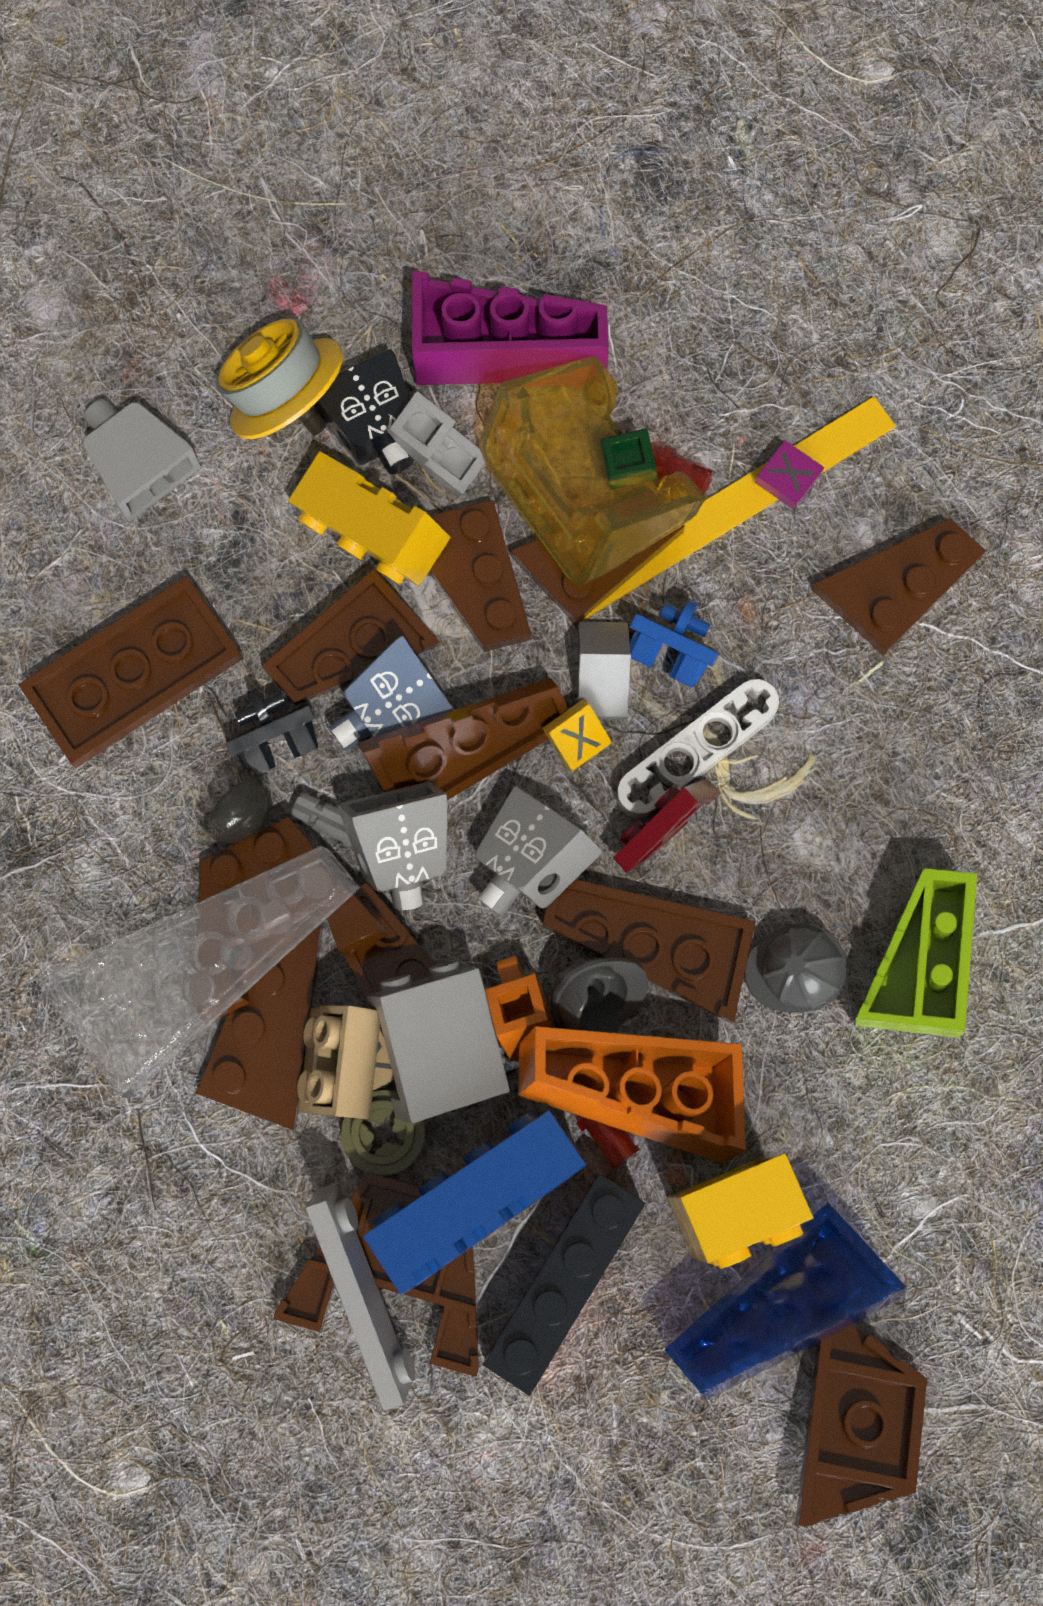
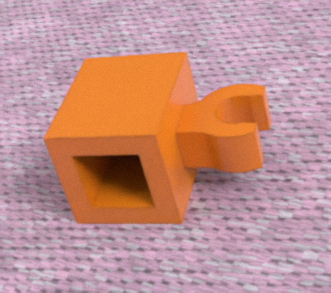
M516 956L496 962L502 984L485 989L496 1036L510 1061L519 1058V1043L535 1026L555 1028L548 999L536 975L525 976L522 967H519Z

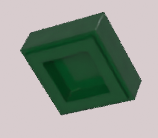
M648 428L599 439L610 490L658 479Z

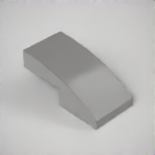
M416 391L387 432L425 471L459 498L464 494L490 456L453 428L456 423L455 420Z

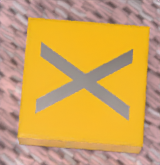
M583 699L542 728L565 767L572 772L612 743L590 704Z

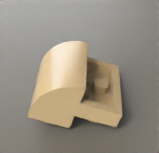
M320 1006L319 1008H310L309 1020L306 1023L303 1036L306 1046L303 1073L300 1075L297 1085L299 1113L370 1120L380 1031V1020L377 1010L354 1006Z

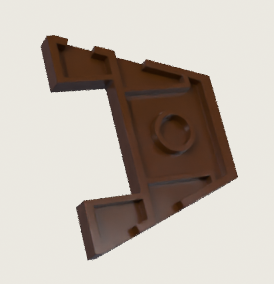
M289 817L200 861L198 1012L203 1020L212 1022L250 1003L235 957L237 953L322 911L325 912L338 951L345 955L388 935L380 921L370 913L358 895L342 880L325 856L297 823Z
M368 1172L350 1198L358 1217L356 1232L377 1287L399 1293L363 1236L376 1227L372 1221L398 1203L404 1209L420 1198L421 1194L418 1189L421 1187ZM320 1246L300 1273L299 1278L285 1299L282 1300L275 1310L273 1319L317 1332L322 1331L335 1284ZM471 1247L403 1295L444 1306L429 1364L477 1377L479 1351L474 1249Z

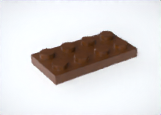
M186 575L18 685L70 764L77 768L241 661L243 657Z

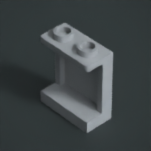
M459 960L429 967L430 977L413 982L411 981L410 974L379 982L381 991L366 995L368 1006L376 1007L398 1091V1096L391 1098L396 1119L412 1124L510 1092L479 968H460Z

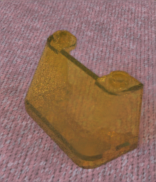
M596 355L500 383L480 441L482 456L489 470L565 575L577 585L586 584L601 578L689 522L697 515L705 500L697 485L686 474L681 472L666 475L661 482L656 479L610 490L599 439L622 434L610 418L615 407L618 387L613 376L609 374Z

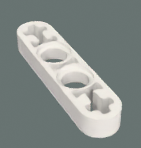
M760 679L749 680L741 684L626 773L620 780L616 794L617 803L621 811L630 817L638 819L646 818L658 810L654 804L667 792L664 791L661 782L650 790L648 795L649 804L645 805L641 800L635 801L632 804L628 800L631 794L629 785L634 783L638 788H642L652 781L654 774L648 770L651 767L655 768L660 781L671 788L677 784L682 790L768 725L774 718L779 706V696L775 688L767 681ZM749 694L754 699L760 696L764 697L766 700L762 708L764 713L761 714L760 711L755 709L744 716L741 725L747 729L743 731L735 715L744 709L748 701L746 695ZM731 708L733 714H731L726 709ZM716 721L724 723L730 730V741L723 746L709 744L703 736V728L708 723ZM675 751L686 753L692 761L693 768L685 776H674L665 768V757Z

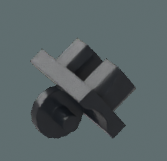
M255 687L246 691L252 705L235 712V716L240 726L257 719L260 720L261 725L228 739L225 743L231 757L237 755L242 766L253 778L276 767L265 742L279 735H284L294 758L317 749V738L311 723L315 717L309 705L305 704L271 720L270 713L286 706L284 699L279 692L262 700Z

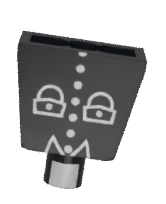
M392 348L339 373L325 394L314 404V408L325 420L326 426L355 462L359 465H364L380 457L390 475L403 472L414 462V459L387 432L410 401Z

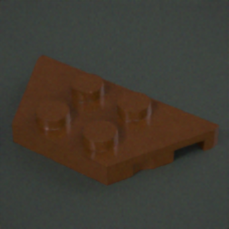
M826 1305L821 1308L795 1526L809 1527L887 1501L915 1494L917 1489L927 1378L908 1363L901 1362L892 1356L888 1348L870 1334L866 1336L840 1316L842 1313L837 1309Z

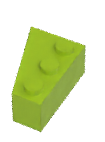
M923 868L891 943L856 1017L855 1026L961 1038L966 1026L977 873Z

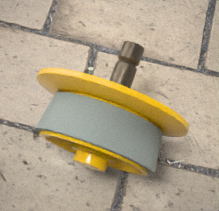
M287 317L274 321L246 338L227 358L216 379L217 390L234 404L230 416V426L233 432L243 439L261 438L284 428L298 418L303 422V425L311 435L314 436L321 433L327 423L315 411L313 405L329 389L340 371L343 362V351L338 343L328 338L312 340L302 321L296 317Z

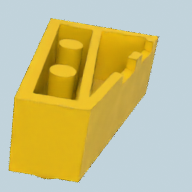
M320 451L288 500L289 503L302 512L297 519L299 522L323 536L326 529L340 536L336 545L360 561L365 553L379 561L375 570L398 585H401L406 578L420 587L451 538L422 509L416 506L413 509L397 500V496L383 487L381 489L365 480L361 474Z

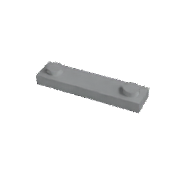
M338 1182L319 1188L305 1207L382 1409L386 1411L402 1406L406 1401L412 1382L415 1380L413 1359L407 1348H400L356 1232L358 1217L352 1201L348 1197L343 1198Z

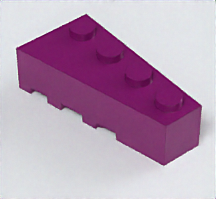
M412 270V354L416 385L607 380L609 350L607 305L545 294L542 299L522 296L519 294V289L500 286L498 292L472 287L471 280L452 277L451 283L430 279L429 273Z

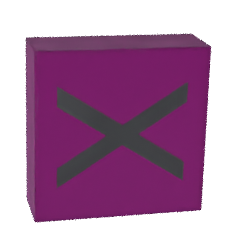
M785 440L758 474L755 483L795 510L821 476L825 467Z

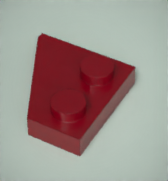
M708 779L688 785L682 790L677 784L674 785L654 804L659 812L647 824L639 820L622 835L619 841L624 847L613 859L626 873L640 867L688 823L687 820L703 804H710L721 792Z

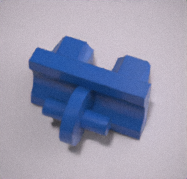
M691 598L683 610L668 603L663 607L660 617L675 623L674 631L636 614L630 628L636 630L630 643L631 659L652 668L663 644H666L680 651L669 677L689 687L695 686L708 665L714 667L720 653L684 636L687 630L705 637L711 625L694 616L699 602Z

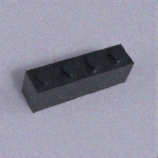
M596 1175L486 1355L483 1366L528 1396L531 1395L645 1206V1202L603 1175Z

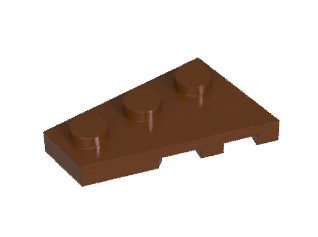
M650 492L511 550V557L575 625H578L590 612L682 535L685 525L653 492Z
M949 518L815 583L812 591L884 656L982 558L986 550Z

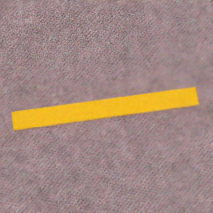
M875 396L797 443L794 447L825 467L823 470L825 472L891 431L896 425ZM768 462L677 517L685 525L684 533L590 612L585 619L778 501L779 499L755 483L758 474Z

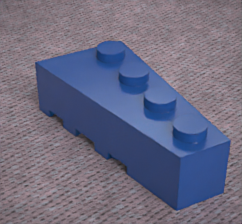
M531 1110L507 1128L512 1136L493 1147L490 1141L480 1145L463 1158L467 1165L451 1177H448L445 1171L418 1189L421 1194L420 1198L404 1209L398 1203L372 1221L376 1227L363 1237L400 1295L408 1293L585 1168L586 1163L550 1111L538 1117L536 1112Z

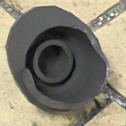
M796 923L780 928L766 936L751 950L745 969L746 983L752 996L764 1007L781 1012L795 1013L820 1010L836 1000L847 980V956L834 935L815 924Z
M619 957L577 958L575 962L559 971L551 995L550 1012L558 1028L607 1033L616 1032L620 1027L619 1024L637 1011L645 999L649 983L646 972L632 959Z

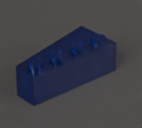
M828 1202L813 1215L814 1219L805 1222L801 1226L803 1235L778 1246L664 1349L706 1401L905 1297L906 1286Z

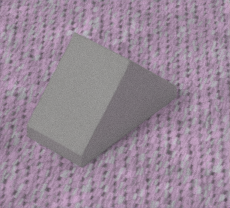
M579 622L578 702L583 699L589 703L598 719L627 720L631 659L628 622Z

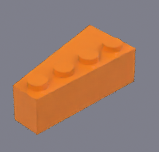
M535 1026L519 1043V1096L720 1163H724L746 1151L742 1044Z

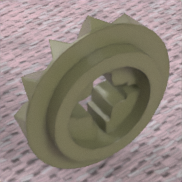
M389 1090L373 1091L370 1120L348 1117L343 1119L341 1128L343 1148L351 1162L364 1172L380 1176L396 1174L407 1169L421 1154L426 1135L424 1120L411 1124L396 1118L393 1120L395 1123L392 1130L398 1135L399 1139L404 1141V1144L401 1146L397 1143L385 1142L381 1148H377L374 1155L371 1153L375 1146L373 1143L376 1136L363 1123L367 1120L371 1123L383 1124L387 1118H390L394 1112L391 1098L398 1096V1092Z

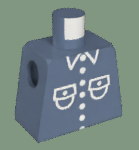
M399 636L341 692L353 710L330 725L329 728L345 751H348L369 735L374 738L454 711V709L404 637Z

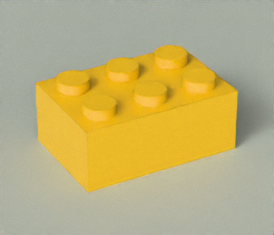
M786 1153L761 1157L667 1197L691 1257L708 1264H713L714 1267L719 1266L720 1269L751 1257L752 1255L748 1248L750 1245L763 1242L764 1245L771 1244L774 1247L803 1235L800 1224L814 1219Z

